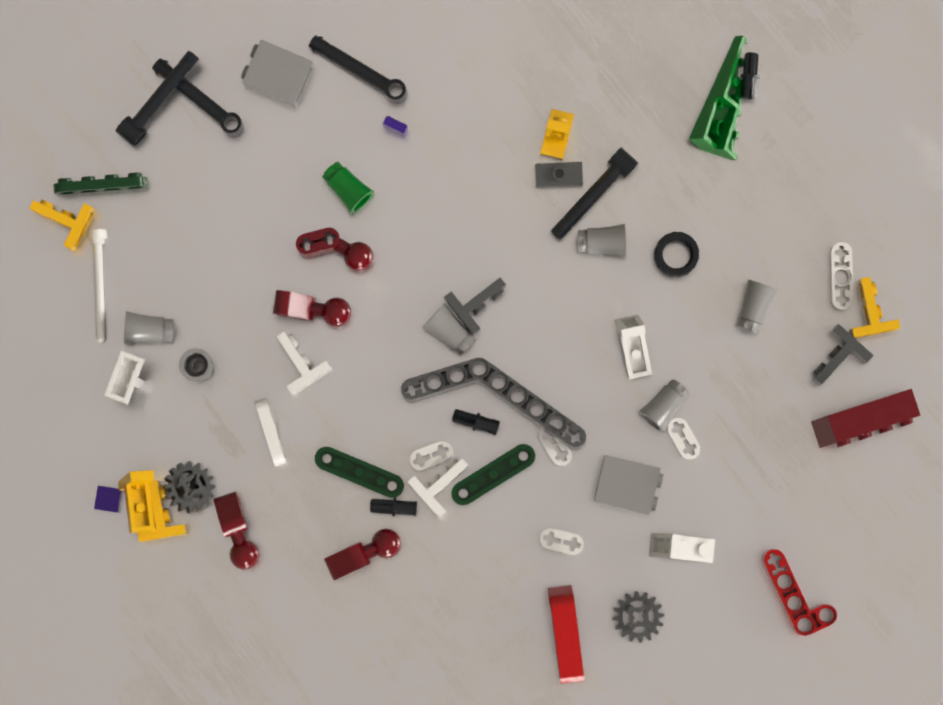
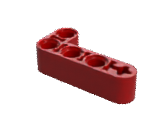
M770 549L763 553L762 565L795 633L807 636L832 625L836 621L837 612L831 605L821 604L809 609L789 564L781 551ZM771 553L773 556H778L779 559L776 561L778 568L784 567V571H778L773 575L772 571H775L776 567L774 564L768 563V560L771 559ZM781 575H786L789 578V584L786 588L779 587L777 583ZM793 596L799 600V606L795 610H791L787 604L789 598ZM823 608H827L831 613L830 619L825 622L819 617V613ZM806 618L809 621V628L802 632L798 628V622L800 619Z
M572 586L548 588L560 683L584 681Z

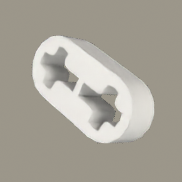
M682 418L672 419L667 426V433L678 453L686 460L696 458L700 453V445L689 425ZM674 422L684 426L681 429L684 435L682 439L677 432L673 434L671 431L674 428ZM685 439L689 445H695L692 456L689 453L685 454L683 452L686 448L683 443Z
M550 425L552 429L558 430L555 426ZM541 428L538 433V440L554 465L558 467L566 466L572 459L570 448L554 436L552 437L555 442L554 445L548 439L544 441L542 437L545 433L544 429ZM556 446L561 452H567L565 462L561 459L558 461L555 459L557 456Z
M438 441L420 448L411 454L410 464L417 471H423L442 464L452 457V447L446 441ZM439 445L449 449L445 458H442L441 455L433 457L432 453L438 451ZM417 454H420L422 457L427 455L431 457V459L424 461L425 466L423 467L413 462L416 460Z
M545 529L539 537L540 544L544 548L569 555L579 554L584 547L583 539L579 535L557 529ZM552 532L554 533L553 537L561 539L560 544L552 542L551 546L546 545L547 541L543 540V537ZM572 537L577 538L576 542L580 546L575 548L574 551H570V546L564 545L563 540L571 541Z

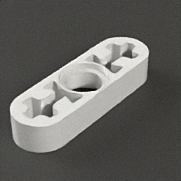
M845 242L835 244L830 250V302L832 307L838 311L848 309L853 303L852 248ZM839 247H842L843 251L847 252V255L843 257V264L848 263V267L843 265L835 267V263H840L839 255H835ZM838 270H843L847 273L848 279L845 283L836 281L835 273ZM835 286L839 288L848 286V290H843V297L848 298V302H845L843 306H840V302H836V298L840 297V289L835 290Z
M267 398L257 400L255 405L275 466L287 463Z

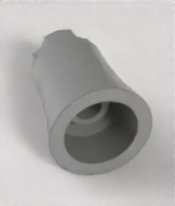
M625 224L578 230V251L588 252V254L626 256Z
M748 280L743 306L739 314L741 318L739 319L738 326L759 333L761 324H764L767 313L779 290L756 281Z
M445 303L422 327L439 338L449 348L455 349L459 355H462L476 339L452 314Z
M126 311L124 344L172 342L173 319H164V317L147 316Z
M190 349L180 358V372L190 381L205 380L212 373V359L202 349ZM197 362L202 364V368L199 371L194 370V365Z
M673 379L638 413L649 425L664 433L671 419L685 402L689 391L681 383Z

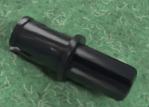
M754 52L745 53L744 71L741 74V78H743L741 99H756L757 79H759V75H757L759 55Z
M455 409L452 416V421L472 427L473 431L477 429L496 435L500 423L499 420L481 416L480 413L475 415Z
M396 498L394 500L371 499L370 512L392 514L394 517L395 514L416 516L417 501H399Z

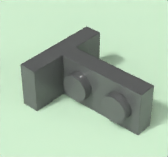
M501 277L498 278L464 306L452 291L444 297V300L474 336L480 331V327L470 314H479L486 308L484 303L491 298L495 301L505 293L503 289L506 287V284Z
M837 324L829 333L843 346L837 345L830 352L829 356L831 359L825 365L822 362L813 371L816 376L812 380L818 386L826 381L850 353L856 356L863 364L867 363L874 356L840 324Z

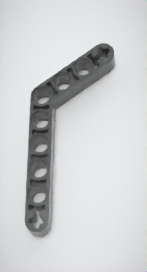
M474 358L407 379L401 386L403 398L407 402L413 403L479 383L573 450L580 449L586 442V433L579 425L483 358ZM477 364L484 365L486 367L485 373L476 375L473 372L474 366ZM460 371L463 373V379L460 382H453L450 379L453 372ZM432 378L439 379L441 381L440 387L437 389L429 388V380ZM495 378H502L505 381V385L501 389H496L492 386V381ZM420 382H424L426 393H423L422 388L416 390V395L411 396L410 393H405L409 391V386L413 385L414 389L421 387ZM516 391H520L525 397L522 402L517 403L511 399V395ZM540 405L544 412L540 416H534L530 412L531 407ZM552 419H560L563 423L562 428L559 430L552 429L549 425ZM567 425L570 426L568 432L573 435L576 433L580 434L579 439L581 442L575 441L572 443L571 436L565 433V437L561 436L565 432Z

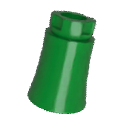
M339 162L331 165L322 176L327 185L344 203L350 214L360 210L374 194L371 188L362 183Z

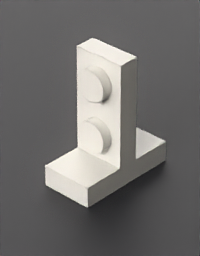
M639 315L615 319L620 334L628 378L634 379L652 375L644 335L646 331Z
M282 332L276 336L302 375L286 386L292 395H295L332 370L327 361L310 370L308 367L312 364L305 353L300 356L296 350L299 344L293 335L287 336L285 332Z
M121 351L104 396L128 404L134 388L141 390L144 382L138 378L144 359Z
M455 458L445 467L448 471L442 477L437 474L428 482L430 486L428 489L415 476L408 483L433 512L440 517L446 511L436 501L434 496L469 465L463 458L460 461Z
M652 533L649 556L713 563L715 539Z

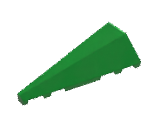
M743 35L735 36L689 137V140L702 151L730 160H736L737 153L734 152L735 139L739 138V132L736 131V119L738 116H741L743 80H740L741 67L744 66L742 49L743 44L747 43V39Z

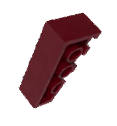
M909 389L813 420L811 424L819 448L835 443L837 447L850 444V438L857 436L858 440L872 437V431L879 430L881 434L893 430L892 425L899 423L900 427L914 423L913 418L921 415L913 391Z

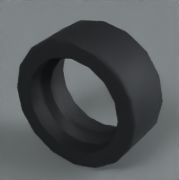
M683 232L666 234L658 241L654 250L656 266L663 274L670 277H682L689 274L699 260V248L696 241L690 235ZM680 241L688 246L690 259L684 267L672 268L665 263L663 250L668 243Z

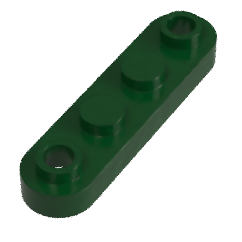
M140 172L129 173L128 177L121 178L117 174L105 175V179L96 180L95 176L81 177V181H72V178L58 179V183L53 184L55 195L133 190L148 187L147 177L142 176Z
M520 444L461 480L452 488L453 500L459 505H468L531 466L535 460L533 448L527 444ZM526 452L528 454L527 460H520L519 454ZM461 489L467 490L468 496L466 498L459 496Z
M322 447L315 454L316 465L324 471L389 498L398 497L403 492V480L396 474L331 447ZM326 454L331 456L329 463L323 462V456ZM392 481L397 484L396 489L393 491L388 489V483Z

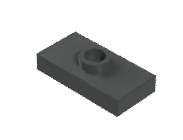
M582 162L535 164L536 188L583 186Z

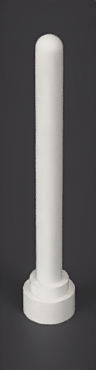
M95 229L88 230V240H90V245H93L96 340L102 343L106 338L102 245L107 240V230Z

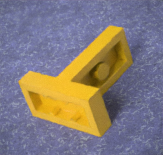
M551 109L540 155L563 161L574 114Z
M41 199L40 203L33 200L29 208L30 210L71 229L64 246L76 252L95 209L84 203L75 220V215L64 209L60 213L53 210L54 205Z
M870 277L858 280L867 325L852 328L849 330V333L856 339L900 329L899 319L880 323L879 319L882 318V311L880 305H876L874 296L877 295L875 282H871Z
M153 470L131 471L118 481L119 491H124L129 534L153 532L155 530L149 485L154 480Z
M158 480L150 482L151 502L156 529L153 532L137 533L138 541L144 542L188 534L187 524L168 527L167 523L171 522L169 508L164 507L163 499L167 495L166 490L163 489L165 485H161V482Z

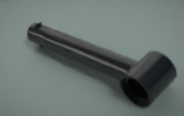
M315 35L310 41L309 47L313 53L316 51L339 66L383 91L390 102L400 104L406 100L408 92L401 80L388 79L323 40V36ZM393 87H401L402 93L399 96L394 97L390 95Z
M188 50L134 118L127 116L118 125L116 132L133 147L138 145L147 134L144 126L194 67L199 58Z
M161 58L152 67L155 74H159L164 79L173 70L168 61ZM186 78L176 87L177 90L217 121L228 137L236 138L243 133L244 124L239 115L225 111ZM231 120L238 121V126L234 130L226 128L227 123Z
M622 147L607 162L610 167L550 230L559 240L571 230L620 176L626 178L638 165V162Z

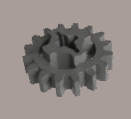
M188 461L185 467L182 463L176 465V468L170 469L169 473L171 475H167L164 478L168 484L163 486V489L169 492L165 499L171 498L173 500L170 506L172 507L177 504L179 512L186 508L187 514L193 512V509L198 512L202 510V506L206 507L210 503L207 499L214 497L210 490H213L215 485L209 482L213 479V476H206L208 469L200 470V463L192 467L191 461ZM182 473H189L186 478L183 476L178 477ZM187 483L190 484V489H192V491L190 492L188 491L189 487L186 485ZM192 497L200 498L196 502H189L192 499Z
M635 591L632 598L628 593L625 594L627 600L624 602L619 599L618 602L621 607L613 609L615 612H618V616L612 617L613 620L619 622L615 629L622 628L623 631L620 636L624 637L628 634L629 641L631 642L635 637H637L639 643H642L643 637H646L649 641L652 640L650 634L653 632L658 635L659 632L656 627L663 626L659 618L664 617V614L658 613L662 605L654 604L656 597H652L650 600L647 599V592H644L642 597H639L638 591ZM634 601L645 602L641 607H633L630 604ZM651 608L654 612L653 623L649 621L648 615ZM644 610L642 615L643 622L637 621L633 623L635 619L633 613H639ZM623 611L628 613L626 625L623 623ZM642 626L647 630L642 633L632 632L636 627Z

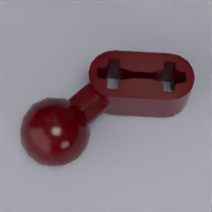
M331 227L302 234L296 240V248L300 256L305 259L337 252L344 256L346 266L355 271L367 269L373 261L371 247L363 242L350 244L341 239L338 232ZM328 236L332 237L333 244L328 245ZM306 242L310 244V250L308 251L304 248V243Z
M276 290L272 314L304 321H313V316L323 317L328 325L340 327L349 321L351 308L346 300L339 297L331 298L326 303H317L316 297Z
M235 491L213 499L222 532L225 538L230 536L233 543L229 553L232 564L242 570L254 567L260 557L259 549L245 537L244 531L248 530L237 492Z
M381 529L374 534L371 543L363 546L359 542L324 560L333 580H336L371 564L369 559L377 555L386 559L394 557L400 550L401 540L399 535L392 529Z

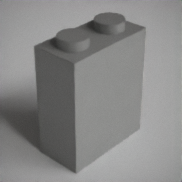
M260 40L259 45L255 44L251 51L250 57L253 59L250 65H246L241 74L243 85L296 108L314 67L313 61Z
M604 455L593 502L649 515L651 510L655 511L658 497L654 495L656 487L660 488L662 484L663 474L660 473L661 468Z

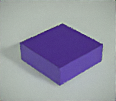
M386 116L383 127L405 137L408 126L390 116Z
M98 486L94 509L118 513L122 491H119L117 488Z

